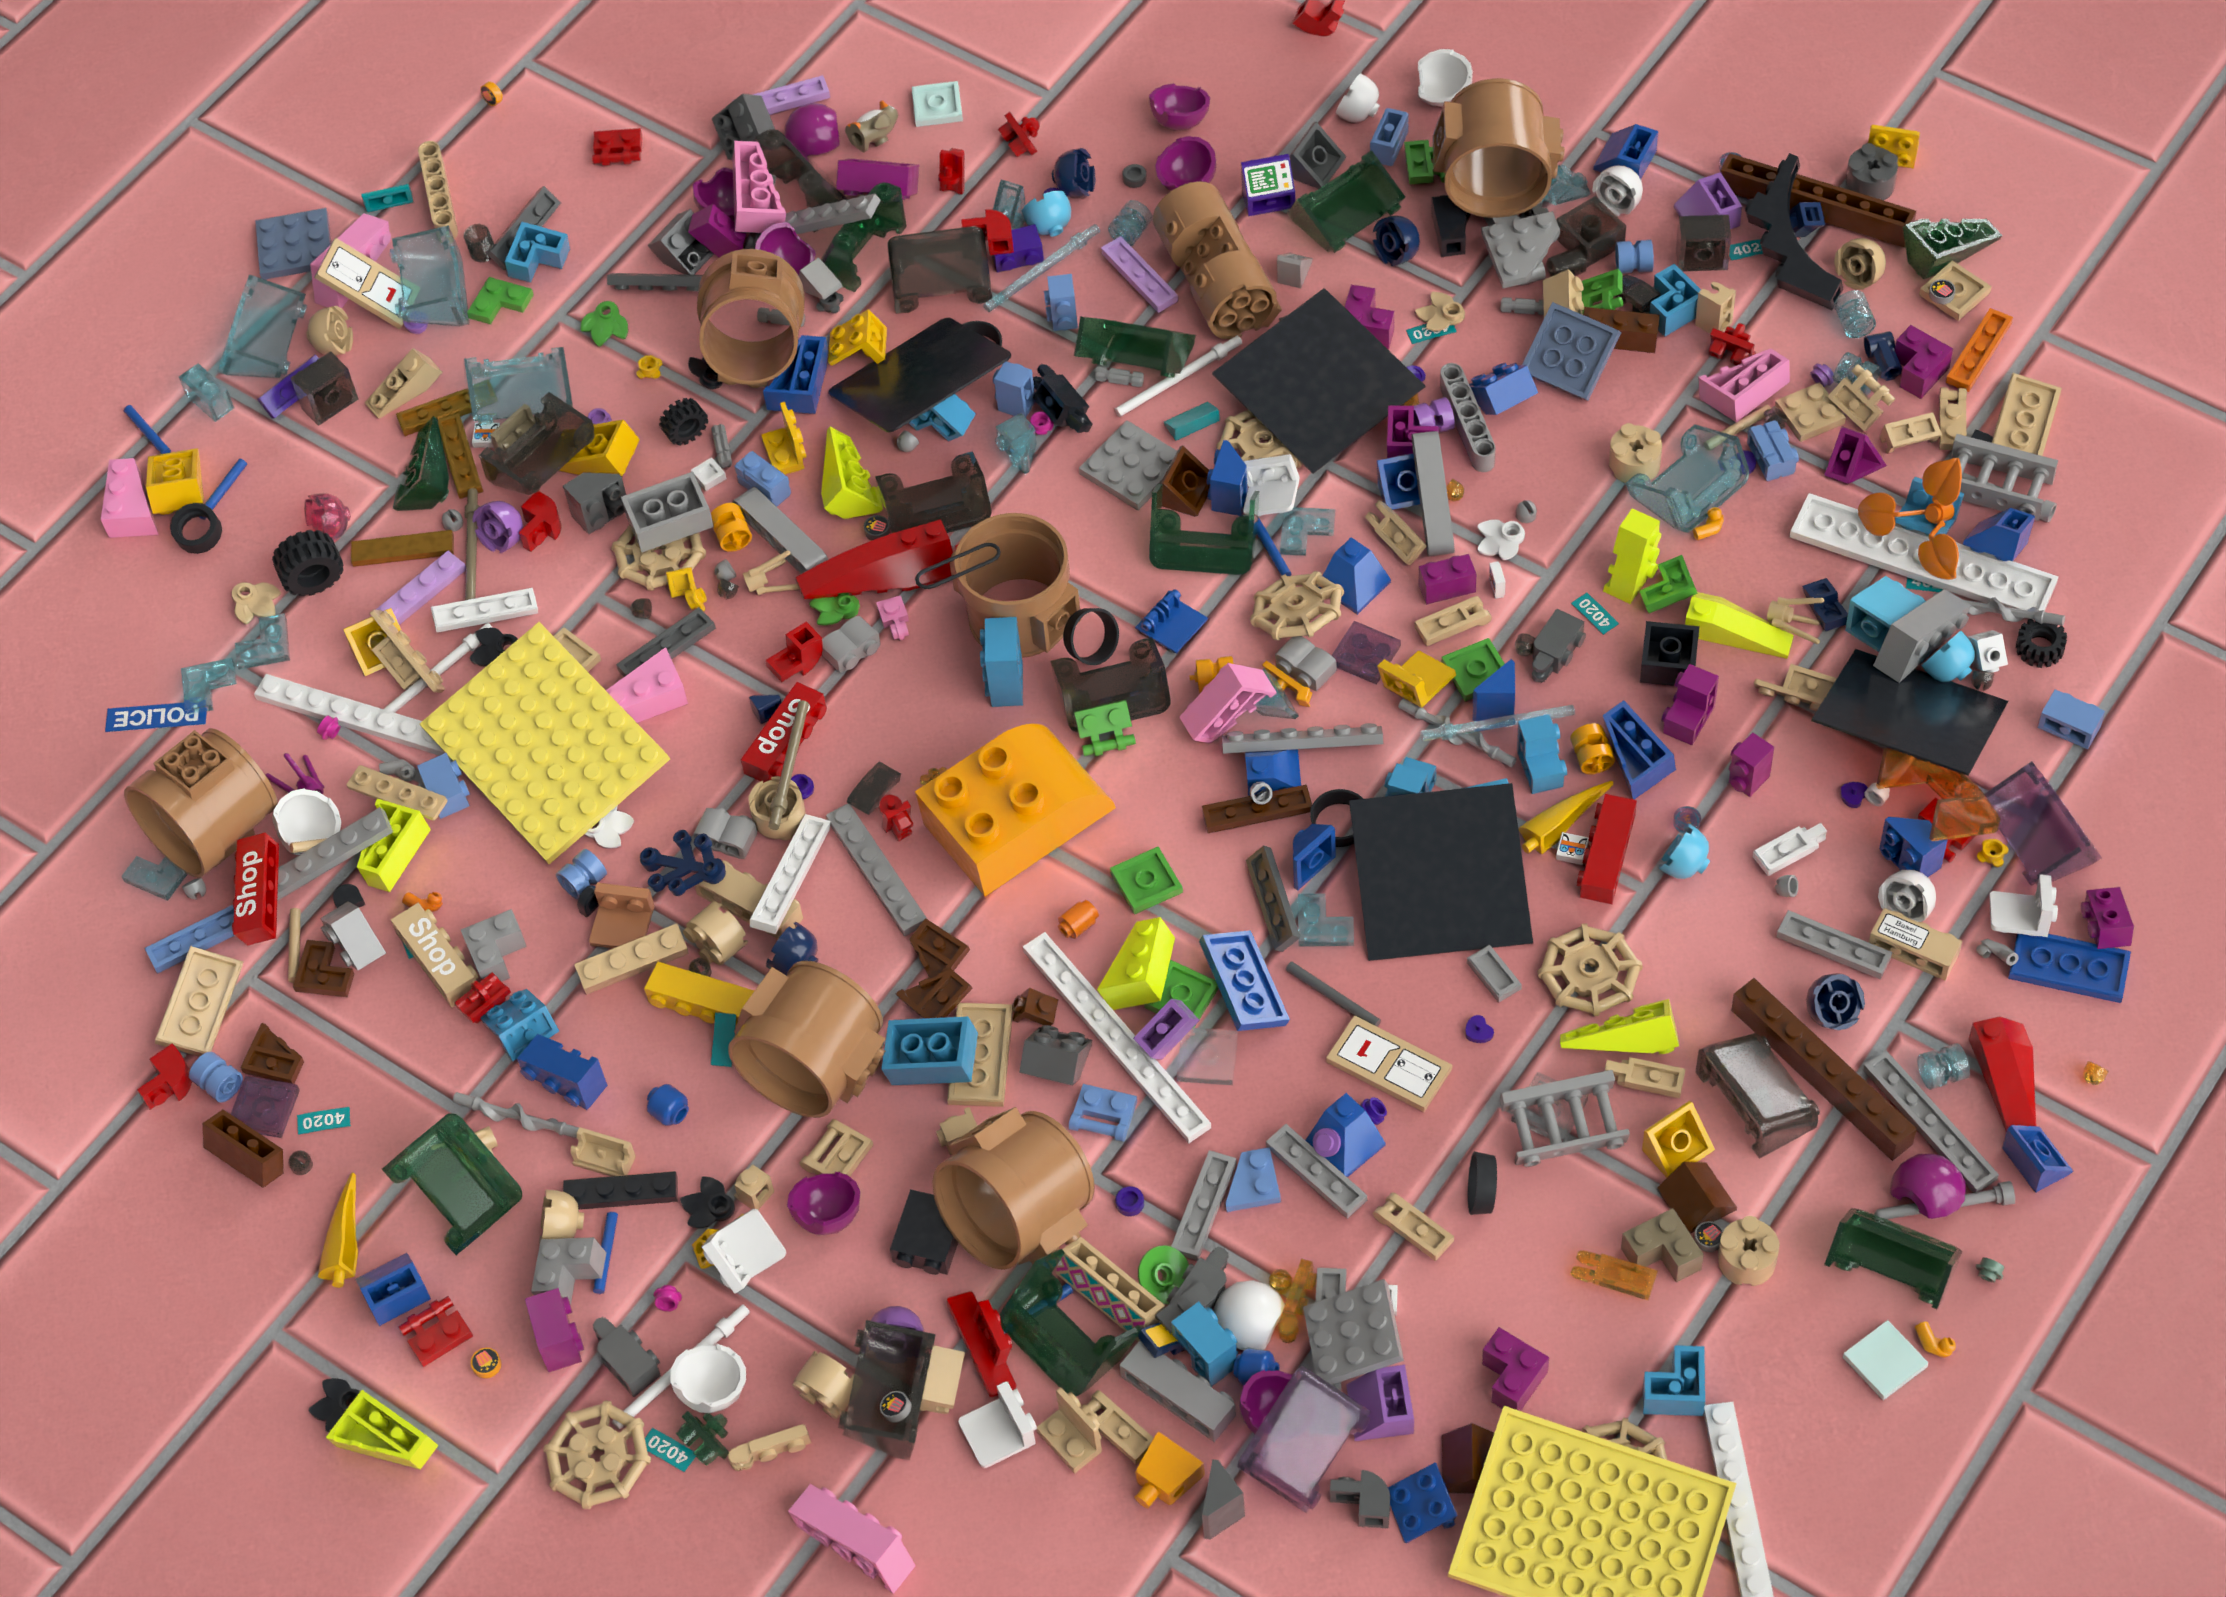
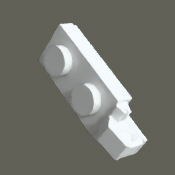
M1821 823L1808 830L1805 827L1800 828L1798 826L1754 850L1753 858L1767 876H1770L1819 848V843L1826 839L1827 830Z

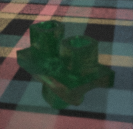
M689 1411L682 1416L686 1422L677 1431L676 1435L688 1447L701 1437L704 1442L693 1453L703 1464L707 1466L718 1456L723 1459L728 1456L729 1451L715 1437L718 1434L723 1439L728 1434L724 1429L727 1424V1418L723 1414L713 1417L711 1413H706L703 1416V1419L707 1422L706 1425Z

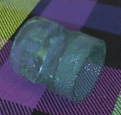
M1135 200L1127 201L1120 210L1119 216L1117 215L1110 223L1108 231L1114 240L1121 236L1130 246H1133L1142 232L1151 223L1152 214L1142 203Z
M1858 290L1848 291L1837 298L1834 308L1841 320L1846 336L1849 338H1860L1874 330L1876 320L1863 292Z
M1846 352L1837 365L1833 381L1839 384L1847 377L1854 383L1858 377L1851 371L1857 364L1864 370L1868 369L1873 374L1872 377L1877 381L1881 367L1870 361L1862 363L1861 357ZM1863 385L1860 389L1866 396L1872 391L1866 385Z
M1958 1043L1942 1047L1940 1053L1933 1050L1918 1055L1919 1072L1929 1090L1947 1085L1948 1080L1954 1083L1967 1079L1970 1076V1067L1966 1054Z

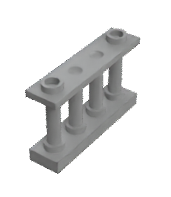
M1957 434L1953 444L1951 459H1960L1962 474L1967 463L1982 467L1976 482L1962 478L1960 492L1964 493L1962 501L1999 511L2013 508L2034 515V520L2039 521L2044 500L2039 499L2038 495L2043 483L2053 484L2058 460ZM1992 469L2007 473L2002 489L1986 485ZM2017 476L2033 480L2027 495L2012 492Z
M1613 1070L1501 1093L1499 1100L1502 1112L1510 1110V1113L1514 1114L1523 1151L1516 1153L1515 1164H1524L1525 1167H1531L1541 1163L1540 1160L1606 1146L1608 1149L1624 1146L1630 1135L1629 1129L1617 1130L1608 1097V1092H1610V1089H1613L1615 1083ZM1593 1093L1594 1096H1597L1606 1133L1590 1137L1580 1098H1582V1095ZM1565 1099V1101L1569 1102L1579 1139L1562 1142L1552 1106L1554 1101ZM1538 1105V1107H1541L1551 1145L1534 1148L1524 1111L1527 1109V1106Z

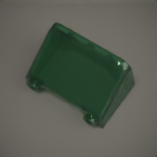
M1372 150L1361 157V162L1351 165L1347 171L1314 193L1312 191L1298 198L1287 211L1291 220L1327 252L1331 250L1334 253L1338 252L1346 245L1345 241L1387 213L1392 216L1402 208L1400 203L1406 198Z
M879 183L870 191L868 195L876 194L881 200L873 216L869 219L844 224L821 257L822 262L836 276L842 286L853 292H856L861 285V278L856 275L858 272L857 265L853 264V260L870 238L876 235L884 239L889 231H896L897 234L901 235L907 227L901 188L891 183Z

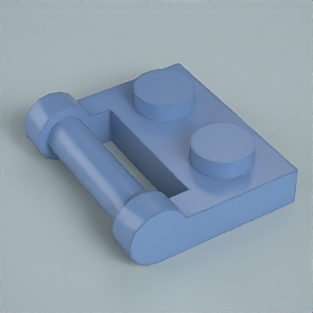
M1083 1084L1074 1112L1070 1117L1069 1129L1074 1131L1082 1129L1115 1137V1140L1124 1142L1137 1105V1096ZM1083 1116H1091L1099 1119L1117 1122L1119 1124L1118 1126H1115L1107 1123L1083 1118Z

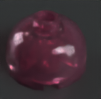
M328 493L309 495L310 499H306L304 505L307 526L312 525L314 531L326 532L332 537L333 541H336L344 535L347 529L348 521L351 518L349 508L344 506L339 498Z

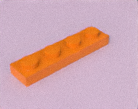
M1989 308L1947 375L1946 383L1957 388H1966L1967 392H1970L2011 326L2013 317Z

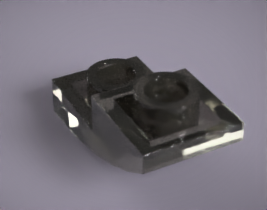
M1625 274L1623 276L1622 294L1614 297H1621L1623 304L1629 301L1640 312H1643L1650 307L1653 300L1660 297V292L1646 282Z
M879 761L857 784L847 798V803L869 815L879 806L885 794L900 781L901 773Z

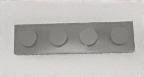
M1789 910L1777 931V938L1878 979L1882 978L1892 957L1891 951Z
M1287 1124L1266 1141V1147H1270L1271 1152L1347 1219L1367 1201V1194L1325 1157L1320 1156L1308 1142Z
M1210 1150L1207 1154L1171 1247L1179 1250L1186 1258L1196 1261L1200 1258L1236 1166V1158Z

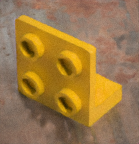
M1871 125L1868 143L1895 154L1898 157L1899 167L1914 169L1920 132Z
M869 309L861 314L854 315L851 320L844 324L835 326L830 332L828 363L833 366L861 349L867 357H871L877 364L884 361L887 327Z
M781 402L780 407L785 427L763 433L761 437L771 465L786 475L803 470V459L807 457L802 444L803 437L800 428L793 425L797 424L792 409H787L785 402Z
M1417 651L1402 666L1392 664L1385 659L1377 665L1385 688L1421 708L1456 676V671L1453 668L1421 651Z

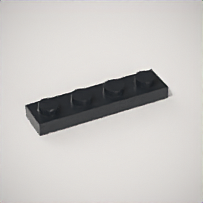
M675 1171L563 1180V1192L574 1197L578 1203L579 1210L678 1202V1176Z

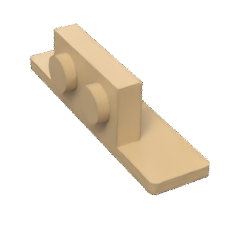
M385 610L371 611V616L388 635L372 651L400 686L407 690L422 677L433 692L442 693L445 690V687L441 684L443 682L442 678L436 671H431L425 664L427 660L418 650L414 651L409 644L411 642L409 637L403 631L397 630L393 625L395 622L393 617Z
M1790 664L1783 687L1759 679H1755L1754 685L1756 688H1759L1758 693L1769 697H1774V694L1784 696V701L1795 705H1799L1800 702L1810 704V709L1817 711L1837 678Z
M362 765L358 766L347 783V787L350 790L374 799L378 798L418 810L423 817L431 820L437 819L448 801L443 795Z

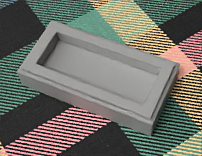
M1490 945L1467 958V964L1498 1002L1522 989L1520 981Z

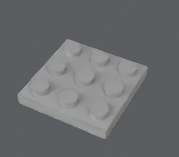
M1126 420L1079 467V474L1131 507L1139 510L1160 489V483L1177 450Z
M1385 1279L1303 1306L1317 1383L1321 1388L1404 1361L1390 1290Z

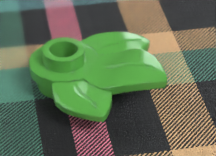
M604 301L596 307L594 312L587 314L582 319L580 330L591 332L592 339L600 347L612 334L618 338L626 339L628 323L619 314L618 306L615 303ZM605 310H611L609 314H603Z
M839 593L837 597L815 598L809 603L810 607L821 612L817 625H831L840 622L842 619H851L858 614L860 608L859 600L854 596H849L848 593Z

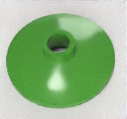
M1154 1247L1144 1254L1139 1263V1284L1160 1302L1169 1304L1167 1298L1175 1286L1180 1288L1184 1282L1182 1277L1189 1263L1185 1256L1173 1247ZM1158 1271L1162 1273L1161 1281L1158 1279Z

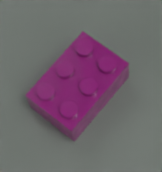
M851 158L838 160L836 190H844V195L858 196V194L867 192V195L876 194L878 198L891 194L890 199H910V195L917 194L919 165Z

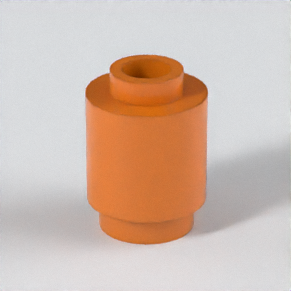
M1090 901L1077 902L1058 918L1060 923L1058 929L1066 938L1076 939L1096 923L1095 919L1099 917V913Z

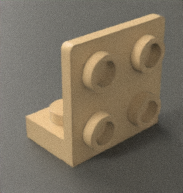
M1060 1387L1056 1390L1059 1410L1037 1427V1433L1075 1474L1102 1452L1100 1442L1102 1437L1098 1429L1100 1424L1091 1413L1085 1414L1080 1408L1079 1400L1072 1392L1067 1394Z

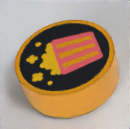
M489 81L480 87L481 95L489 105L496 106L503 100L502 92L495 83Z
M481 1348L473 1354L471 1367L478 1377L491 1378L500 1371L501 1359L494 1349Z

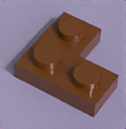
M307 940L293 988L295 992L348 997L354 977L353 969L330 966L335 951V946L332 942Z

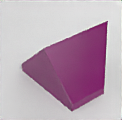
M1842 426L1824 475L1849 484L1887 465L1866 434Z

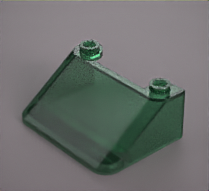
M453 1113L445 1115L382 1168L391 1181L397 1184L411 1177L453 1227L446 1232L444 1241L455 1255H458L522 1199L520 1185L460 1116Z

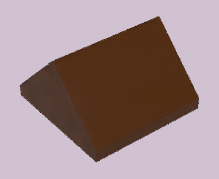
M1183 445L1179 447L1160 483L1161 506L1195 517L1198 516L1208 497L1210 485L1207 484L1209 469Z
M1683 1162L1657 1187V1191L1669 1209L1673 1208L1690 1234L1695 1232L1699 1224L1707 1221L1715 1222L1737 1210V1206L1707 1162Z
M1471 1423L1441 1435L1442 1479L1448 1493H1475L1495 1434L1494 1432Z

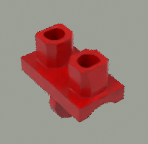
M1011 112L1005 114L1007 122L998 131L1006 142L1018 135L1016 139L1008 144L1014 154L1018 157L1027 150L1031 155L1038 152L1028 138L1029 136L1034 138L1038 135L1037 131L1040 128L1038 120L1032 117H1023L1022 123L1019 125Z
M951 148L949 151H940L939 191H953L960 195L964 193L965 154L963 150Z
M1739 323L1735 329L1727 326L1725 332L1713 328L1710 333L1711 343L1708 351L1710 356L1718 359L1722 358L1726 349L1732 351L1730 363L1737 366L1742 364L1743 359L1756 354V351H1754L1755 344L1749 342L1751 335L1744 333L1745 325Z
M889 794L884 796L879 803V810L883 815L882 827L885 833L892 830L897 841H900L912 834L911 828L914 823L910 818L911 805L908 800L902 804L901 799L895 795Z
M492 972L481 982L476 980L470 984L472 989L454 1002V1004L472 1023L478 1024L481 1021V1017L491 1008L506 1001L505 997L511 991Z

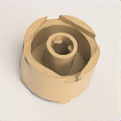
M1627 423L1622 425L1621 429L1613 435L1610 443L1609 467L1619 481L1637 485L1642 484L1644 480L1649 479L1650 481L1656 477L1661 464L1662 442L1660 434L1650 428Z
M779 776L771 777L772 780L757 783L750 792L749 807L752 819L756 823L757 831L762 835L773 839L789 840L794 836L806 814L803 797L797 784L791 780L786 797L788 801L786 813L782 815L779 829H770L769 821L772 813L770 806L772 799L776 797L780 780Z
M711 902L686 924L687 928L683 930L685 937L691 943L697 945L701 950L699 952L700 957L709 965L712 962L723 965L748 943V940L742 939L746 933L737 919L728 910L725 913L721 912L718 908L722 905L717 902Z
M1746 1216L1729 1224L1721 1235L1718 1250V1263L1722 1274L1729 1281L1738 1285L1743 1283L1756 1286L1766 1282L1774 1273L1780 1243L1776 1233L1769 1225L1754 1216Z
M814 1351L794 1379L793 1387L801 1392L799 1395L805 1401L812 1405L817 1401L824 1406V1412L837 1419L840 1414H843L859 1391L862 1382L854 1374L851 1378L847 1377L846 1368L831 1357Z

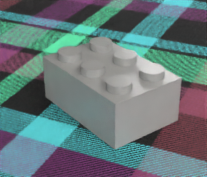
M694 472L621 497L627 520L641 552L714 527L709 506Z

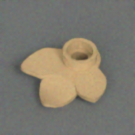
M1441 292L1431 293L1432 305L1415 310L1417 317L1427 323L1426 329L1431 331L1444 330L1449 325L1461 323L1465 318V311L1461 304L1454 302L1450 295Z
M247 582L237 584L232 590V599L236 603L234 611L236 617L246 625L251 622L254 615L263 618H274L275 606L272 600L281 595L280 590L274 585L264 582L256 585ZM249 592V594L246 596H243L240 593Z

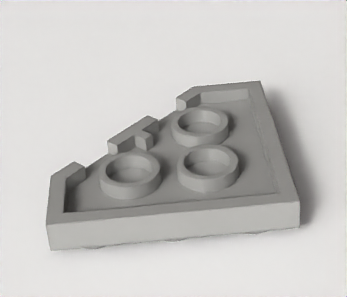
M1553 211L1482 227L1481 234L1502 288L1527 283L1535 267L1539 266L1547 255L1551 244L1556 242L1560 236V228Z

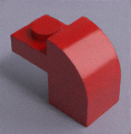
M1305 0L1298 7L1292 24L1308 34L1323 37L1329 36L1335 32L1338 22L1344 13L1343 5L1345 0H1331L1327 5L1319 0Z
M985 209L986 217L961 219L964 243L988 241L990 255L1014 253L1011 223L1002 212Z
M537 490L521 506L525 522L528 524L519 532L523 548L530 552L538 545H541L547 536L556 540L562 529L555 502L549 496Z
M807 621L785 634L786 648L766 659V667L781 682L798 672L803 676L814 668L822 655V637Z
M172 1043L149 1058L158 1076L137 1089L149 1110L163 1104L173 1094L178 1101H181L191 1088L190 1069L181 1053Z

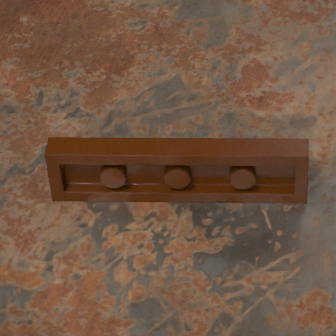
M1307 784L1272 791V798L1266 804H1257L1250 796L1203 805L1202 814L1207 833H1213L1310 813L1312 801Z

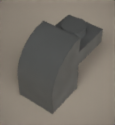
M1361 1470V1481H1355L1350 1477H1340L1337 1480L1331 1479L1330 1502L1359 1504V1527L1389 1529L1390 1493L1387 1485L1378 1475L1370 1471Z

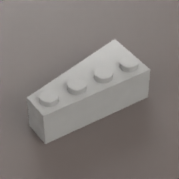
M1942 590L1891 624L1873 666L1900 683L1958 629L1961 630L1966 625L1969 619L1967 613L1971 605L1948 590Z

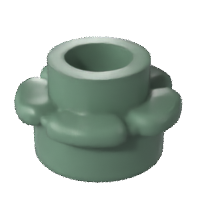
M1983 1257L1981 1263L1976 1264V1269L1980 1271L1978 1276L1982 1279L1995 1283L1996 1279L2001 1280L2003 1278L2002 1273L2005 1267L1999 1262Z

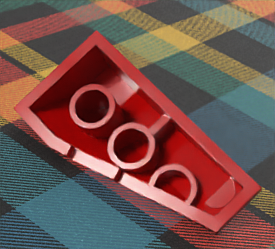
M2000 1016L1974 1022L1968 1040L2006 1132L2011 1125L2036 1126L2033 1046L2024 1025Z

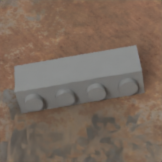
M1141 1341L1136 1344L1120 1364V1372L1123 1379L1213 1442L1218 1439L1236 1416L1234 1400L1223 1391L1219 1393L1214 1390L1204 1377L1200 1375L1194 1376L1177 1359L1171 1360L1164 1354L1154 1358Z

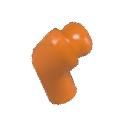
M408 892L402 899V903L409 908L419 902L425 911L430 909L431 912L438 911L443 904L442 895L438 892L429 893L426 899H420L411 892Z

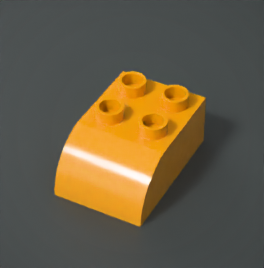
M1041 724L1020 725L1003 732L915 791L925 827L984 896H987L1116 808L1111 798L1051 730Z

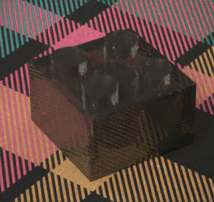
M1596 196L1556 219L1560 228V236L1557 240L1585 268L1613 253L1616 242L1625 241L1626 225Z
M1729 215L1679 216L1676 242L1677 267L1682 272L1728 270L1731 245Z
M332 352L320 357L317 361L290 378L302 410L318 426L359 399L348 368Z

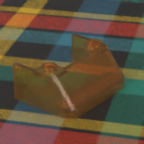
M1890 748L1883 750L1876 785L1878 789L1926 783L1942 798L1937 800L1929 837L1931 841L1991 834L1998 831L2001 820L2000 816L1983 791L1966 775Z

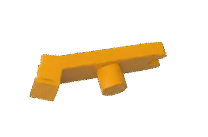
M1266 660L1262 664L1265 668L1264 670L1277 679L1272 685L1274 689L1281 694L1286 687L1297 693L1296 700L1299 705L1310 708L1309 701L1312 696L1310 688L1302 686Z

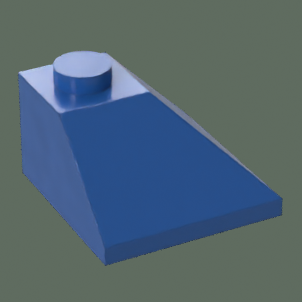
M1352 537L1334 553L1323 574L1324 578L1342 586L1344 594L1341 597V604L1357 615L1391 583L1390 577L1372 551Z
M1298 749L1245 752L1248 796H1250L1251 786L1256 782L1267 783L1272 791L1301 786ZM1263 786L1256 793H1254V795L1258 794L1260 791L1265 789V787Z
M1311 824L1307 829L1300 830L1293 839L1294 888L1296 890L1302 888L1336 857L1335 828L1332 825Z
M1347 1093L1324 1111L1305 1140L1313 1147V1138L1320 1129L1330 1128L1335 1130L1341 1139L1340 1149L1335 1155L1325 1158L1346 1177L1350 1176L1386 1145L1367 1112Z

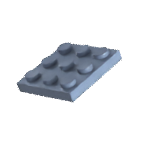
M326 208L255 220L259 269L262 280L310 272V264L331 245L329 215Z
M1552 302L1522 365L1528 366L1533 378L1589 401L1621 332Z

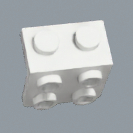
M1291 454L1244 461L1247 465V484L1249 487L1243 509L1244 515L1246 517H1258L1266 514L1291 511L1294 507L1300 479Z
M2039 876L2035 896L1992 891L1989 897L1991 929L2002 933L2048 937L2051 922H2056L2058 906L2053 905L2056 900V888L2052 887L2051 876Z
M757 1209L748 1211L710 1235L702 1246L705 1258L710 1264L715 1265L720 1272L722 1282L726 1287L731 1288L734 1294L742 1290L752 1277L783 1259L786 1255V1249Z
M1007 1381L997 1386L999 1399L959 1418V1426L976 1459L983 1468L990 1467L1036 1444L1033 1431L1037 1427L1030 1413L1025 1414L1021 1406L1024 1405L1019 1391L1017 1389L1012 1390Z

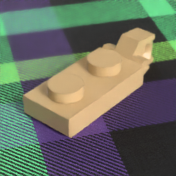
M1630 1057L1629 1060H1622L1621 1063L1607 1060L1604 1071L1613 1070L1615 1081H1617L1618 1085L1680 1099L1686 1069Z

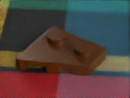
M926 918L909 939L929 978H934L938 973L950 968L954 971L970 951L968 945Z
M950 968L938 973L934 978L920 981L919 985L905 991L901 989L896 995L923 1019L946 1018L972 990V986Z
M261 1023L241 1065V1070L245 1074L294 1085L304 1060L294 1049L288 1047L281 1037H277L266 1024Z

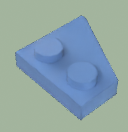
M1270 1147L1242 1152L1226 1200V1211L1231 1212L1280 1203L1281 1197Z

